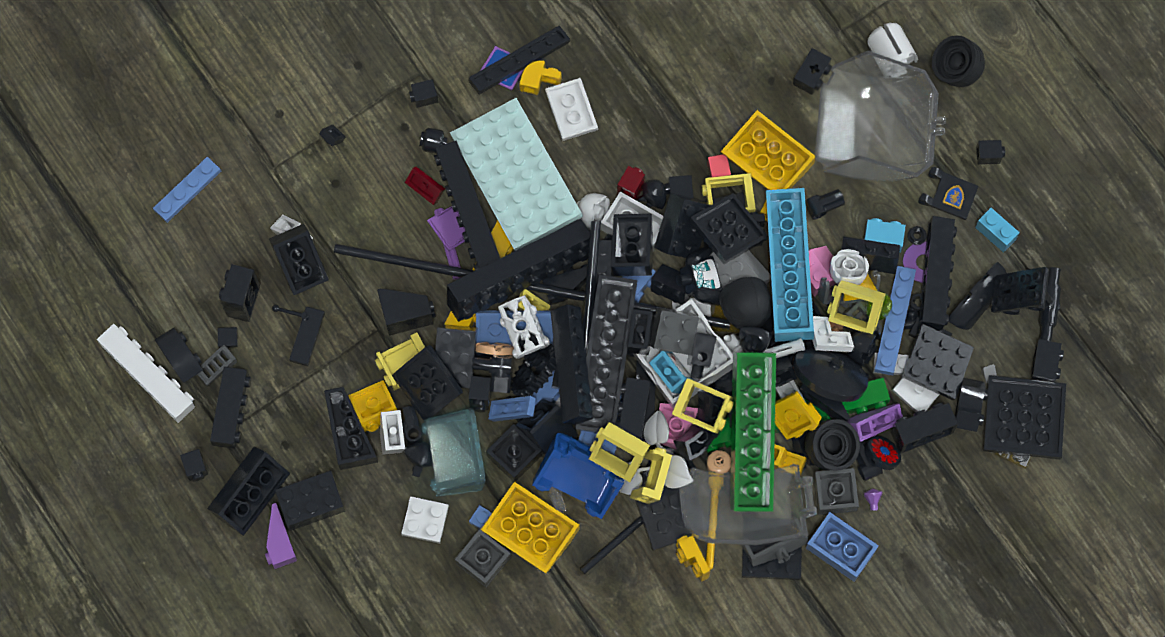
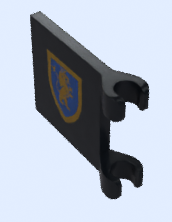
M932 167L928 176L940 180L935 196L932 198L923 193L919 197L918 203L931 206L966 220L979 186Z

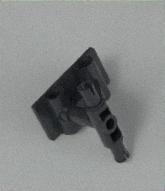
M1040 267L996 275L991 312L1019 315L1020 309L1024 308L1041 311L1039 324L1042 326L1040 339L1052 341L1053 328L1057 325L1058 311L1060 310L1061 288L1059 278L1061 269L1056 267L1049 269L1047 267Z

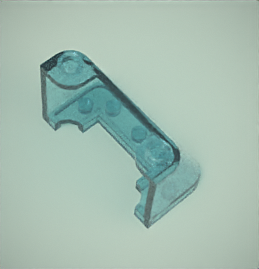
M463 409L425 419L424 423L421 424L422 434L429 438L434 469V479L430 480L431 490L435 491L436 497L482 491L485 484V472L474 409Z

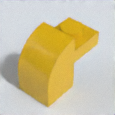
M545 61L532 62L522 73L520 91L538 95L541 82L559 85L562 79L561 72L555 68L546 69Z
M775 444L774 469L800 477L807 458L789 452L785 447Z

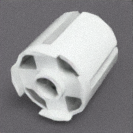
M897 23L884 24L885 29L880 26L870 34L868 45L885 76L887 74L896 76L907 71L906 66L913 61L916 63L918 57L901 26Z

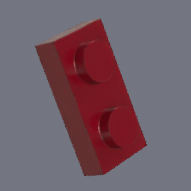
M418 167L412 168L404 182L433 205L438 202L445 188Z

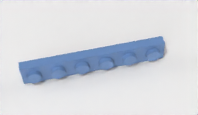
M897 266L874 372L894 375L916 269Z

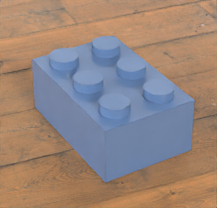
M830 512L806 546L807 550L854 582L878 548L876 543Z

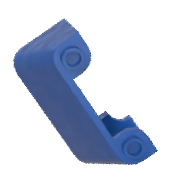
M557 433L533 479L532 485L539 491H549L551 487H554L585 502V508L589 515L602 519L623 486L624 479L589 460L592 454L590 446L563 433Z

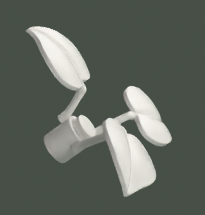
M656 411L644 426V438L648 444H656L657 448L665 449L660 443L667 442L669 427L664 414L661 411ZM671 454L672 457L664 483L665 486L680 488L693 482L685 460L679 455ZM650 467L639 468L631 482L624 480L620 493L631 495L632 490L641 488L642 476L640 472L648 471Z

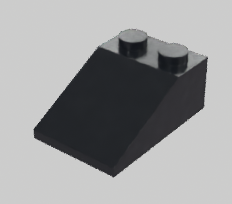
M614 214L611 268L614 276H652V214Z

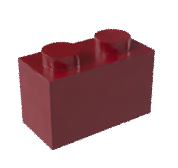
M627 167L617 184V196L622 192L637 201L643 190V183H645V174L641 169Z

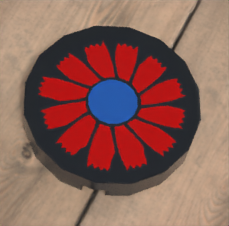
M873 436L865 444L867 457L869 459L872 458L877 467L884 470H893L901 462L899 449L889 439L882 436Z

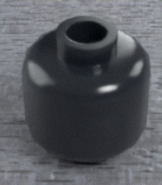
M426 128L425 132L422 131L419 146H422V150L425 152L436 154L435 148L447 144V137H444L443 130Z

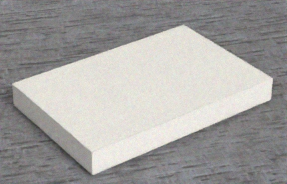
M581 78L545 89L562 141L598 130Z

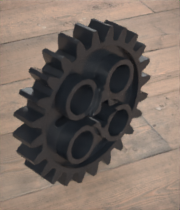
M553 344L543 349L540 348L526 360H523L522 365L518 366L519 370L514 373L516 376L512 379L513 383L511 384V391H513L514 395L517 397L532 396L534 392H538L539 388H543L545 382L548 383V378L553 376L552 372L557 369L555 367L556 358ZM534 367L536 370L540 372V374L537 375L535 372L531 370V368Z

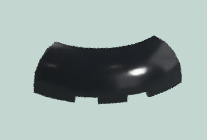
M999 262L994 264L987 271L986 275L970 290L969 293L972 295L968 294L949 316L951 324L960 329L969 330L992 304L996 275L1007 273L1006 269Z
M725 387L712 388L726 394ZM704 390L698 391V411L695 419L714 426L725 399ZM692 424L683 436L674 440L679 454L684 459L690 461L708 450V446L718 437L721 431L719 430L717 434Z

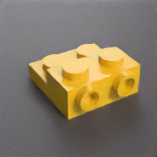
M384 380L348 395L364 432H373L378 429L381 412L398 411Z
M798 391L775 402V424L787 440L793 437L798 438L807 430L813 431L819 425L822 417L811 402L806 404Z
M686 535L677 539L676 556L679 563H684L685 567L693 565L691 567L696 578H700L701 582L708 579L710 569L693 535L690 537Z

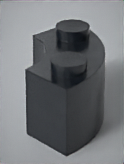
M172 328L156 338L155 342L184 383L203 371L199 365L202 361L196 353H191L185 344L187 339L182 331L178 333L175 328Z
M963 378L955 412V418L958 422L956 428L977 432L978 426H982L984 415L981 414L983 401L987 400L988 396L985 382Z

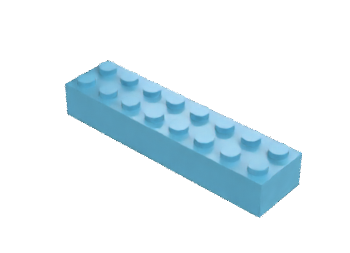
M805 189L766 190L775 342L795 341L800 338L802 340H814Z

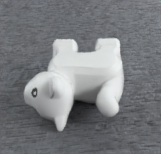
M735 334L724 336L723 342L732 354L733 352H744L740 345L739 336Z

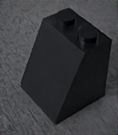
M382 288L377 289L389 336L433 325V318L436 317L433 302H428L427 295Z
M542 399L535 405L533 417L522 418L515 425L542 450L543 458L557 433H563L571 438H575L578 435L571 424L562 423L561 408L557 404Z

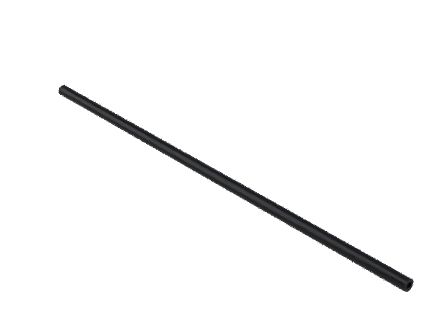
M335 244L334 253L460 278L474 272V270L341 244ZM541 283L526 288V290L585 301V292ZM634 302L633 309L652 311L653 315H655L657 307L660 306ZM704 315L710 326L730 329V322L727 319Z

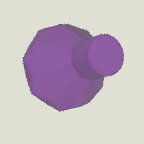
M871 489L864 492V496L870 504V510H878V502L882 496V491Z

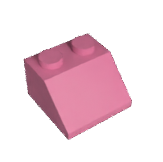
M826 246L809 250L811 293L813 296L818 295L821 278H827L826 281H829L830 287L836 284L830 274V264L833 256Z
M660 403L659 411L664 414L669 427L667 442L660 444L676 449L674 440L683 436L693 423L672 415L673 408L670 404ZM686 407L684 414L696 418L698 408Z

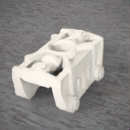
M525 295L498 306L501 315L500 324L507 330L514 348L512 354L516 359L550 345L549 338L544 336L537 319L536 306L531 305ZM522 301L525 308L523 315L517 311L518 302ZM508 307L514 312L512 315L513 319L508 317L504 308ZM519 322H525L526 328L519 331L516 329V325ZM530 333L536 335L539 345L535 346L532 341H529ZM520 337L521 340H525V351H522L518 342Z

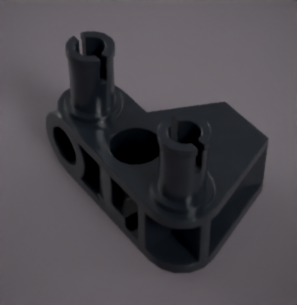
M476 352L475 357L472 359V370H484L491 373V392L510 393L515 357L513 355H491Z

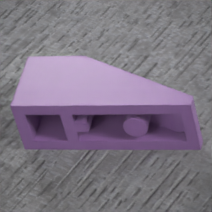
M896 403L850 418L849 424L856 430L859 441H864L894 427L896 420L903 417L900 404Z
M276 503L272 504L266 546L268 553L265 554L268 564H273L275 569L297 561Z

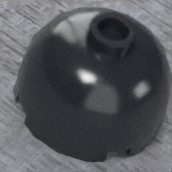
M858 330L851 334L854 348L852 352H847V354L862 367H865V364L868 365L878 348L876 340L880 341L881 333L876 330L873 334Z

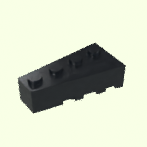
M344 387L325 390L324 393L339 469L344 470L378 463L375 452Z

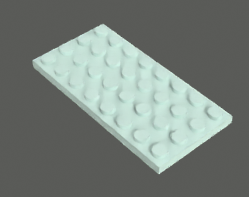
M517 98L450 132L453 140H457L465 162L514 251L583 217Z

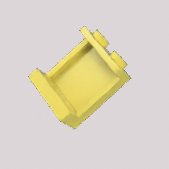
M417 332L410 335L411 339L381 354L380 352L376 353V365L379 370H384L386 375L383 378L387 386H392L394 391L400 387L392 377V374L425 348Z
M656 447L653 450L647 451L644 458L651 460L646 484L645 487L632 490L631 499L646 504L660 500L672 457L671 454L666 453L667 450Z

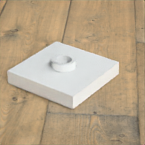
M901 378L891 390L915 412L920 410L926 411L939 396V394L904 378Z

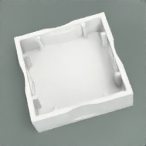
M692 299L676 309V311L695 314L699 317L696 333L717 336L711 329L708 320ZM717 336L710 368H704L702 379L693 378L694 381L705 386H709L733 369V354L720 337ZM650 346L649 355L633 354L674 410L680 394L672 393L649 364L662 350L654 349ZM673 352L691 375L692 366L687 365L688 355ZM698 354V360L702 361V356ZM695 387L691 397L702 389Z

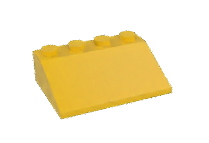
M758 110L721 151L723 155L747 174L751 173V177L767 190L790 189L812 167L816 158L814 154Z
M514 482L481 530L546 574L569 546L580 530L579 524Z

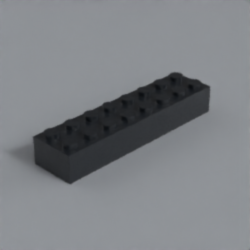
M580 219L447 284V306L458 322L463 319L467 320L479 311H485L490 306L501 303L514 294H520L530 286H536L546 278L554 277L562 270L570 269L580 261H586L589 254L590 231Z
M600 274L597 276L586 349L593 419L575 425V430L598 433L600 428L605 429L609 422L616 426L638 280Z

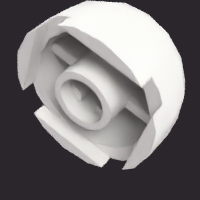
M591 193L577 202V206L583 215L578 220L581 219L588 230H591V221L601 222L608 212L610 200L606 198L607 196Z
M850 249L839 251L837 255L832 257L830 264V274L837 285H839L841 280L860 285L865 280L869 270V263L865 256L863 258L859 255V252Z

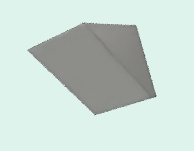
M994 364L984 367L981 371L986 383H988L989 375L997 376Z

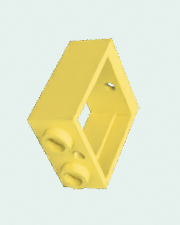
M751 173L705 178V184L702 185V195L706 196L708 204L713 205L711 188L743 185L745 208L749 213L756 210Z
M841 280L839 285H835L832 291L834 301L833 303L830 302L827 313L830 314L828 321L873 334L877 328L886 294ZM842 293L873 303L868 322L837 313Z
M687 378L672 415L718 434L719 430L722 431L726 424V420H724L726 413H730L733 407V397ZM695 387L725 399L714 426L684 414Z
M609 422L605 429L601 427L597 433L596 438L599 440L593 442L590 448L592 454L589 460L631 482L650 445ZM607 440L632 454L634 458L631 464L601 449L604 441Z

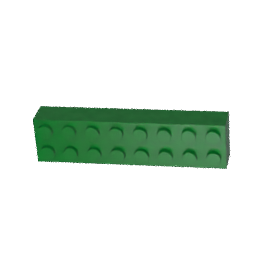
M733 352L732 401L734 404L732 407L730 509L733 511L773 512L776 353Z

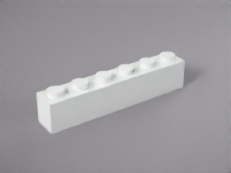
M113 324L97 339L98 343L179 423L195 408L192 402L194 399L188 392L183 393L179 389L181 386L175 379L170 380L166 376L168 373L162 366L159 365L157 367L153 363L155 360L149 353L146 352L144 354L140 350L141 346L136 340L133 339L131 341L127 337L128 333L123 327L120 326L118 328Z

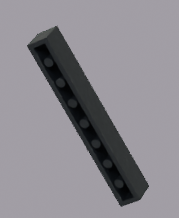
M456 140L435 148L437 155H434V160L437 166H441L442 170L439 173L442 182L446 181L447 186H445L447 196H452L453 201L450 203L453 212L458 213L456 220L459 228L463 227L464 229L462 236L465 244L469 243L468 253L470 259H475L476 264H473L476 271L500 259Z

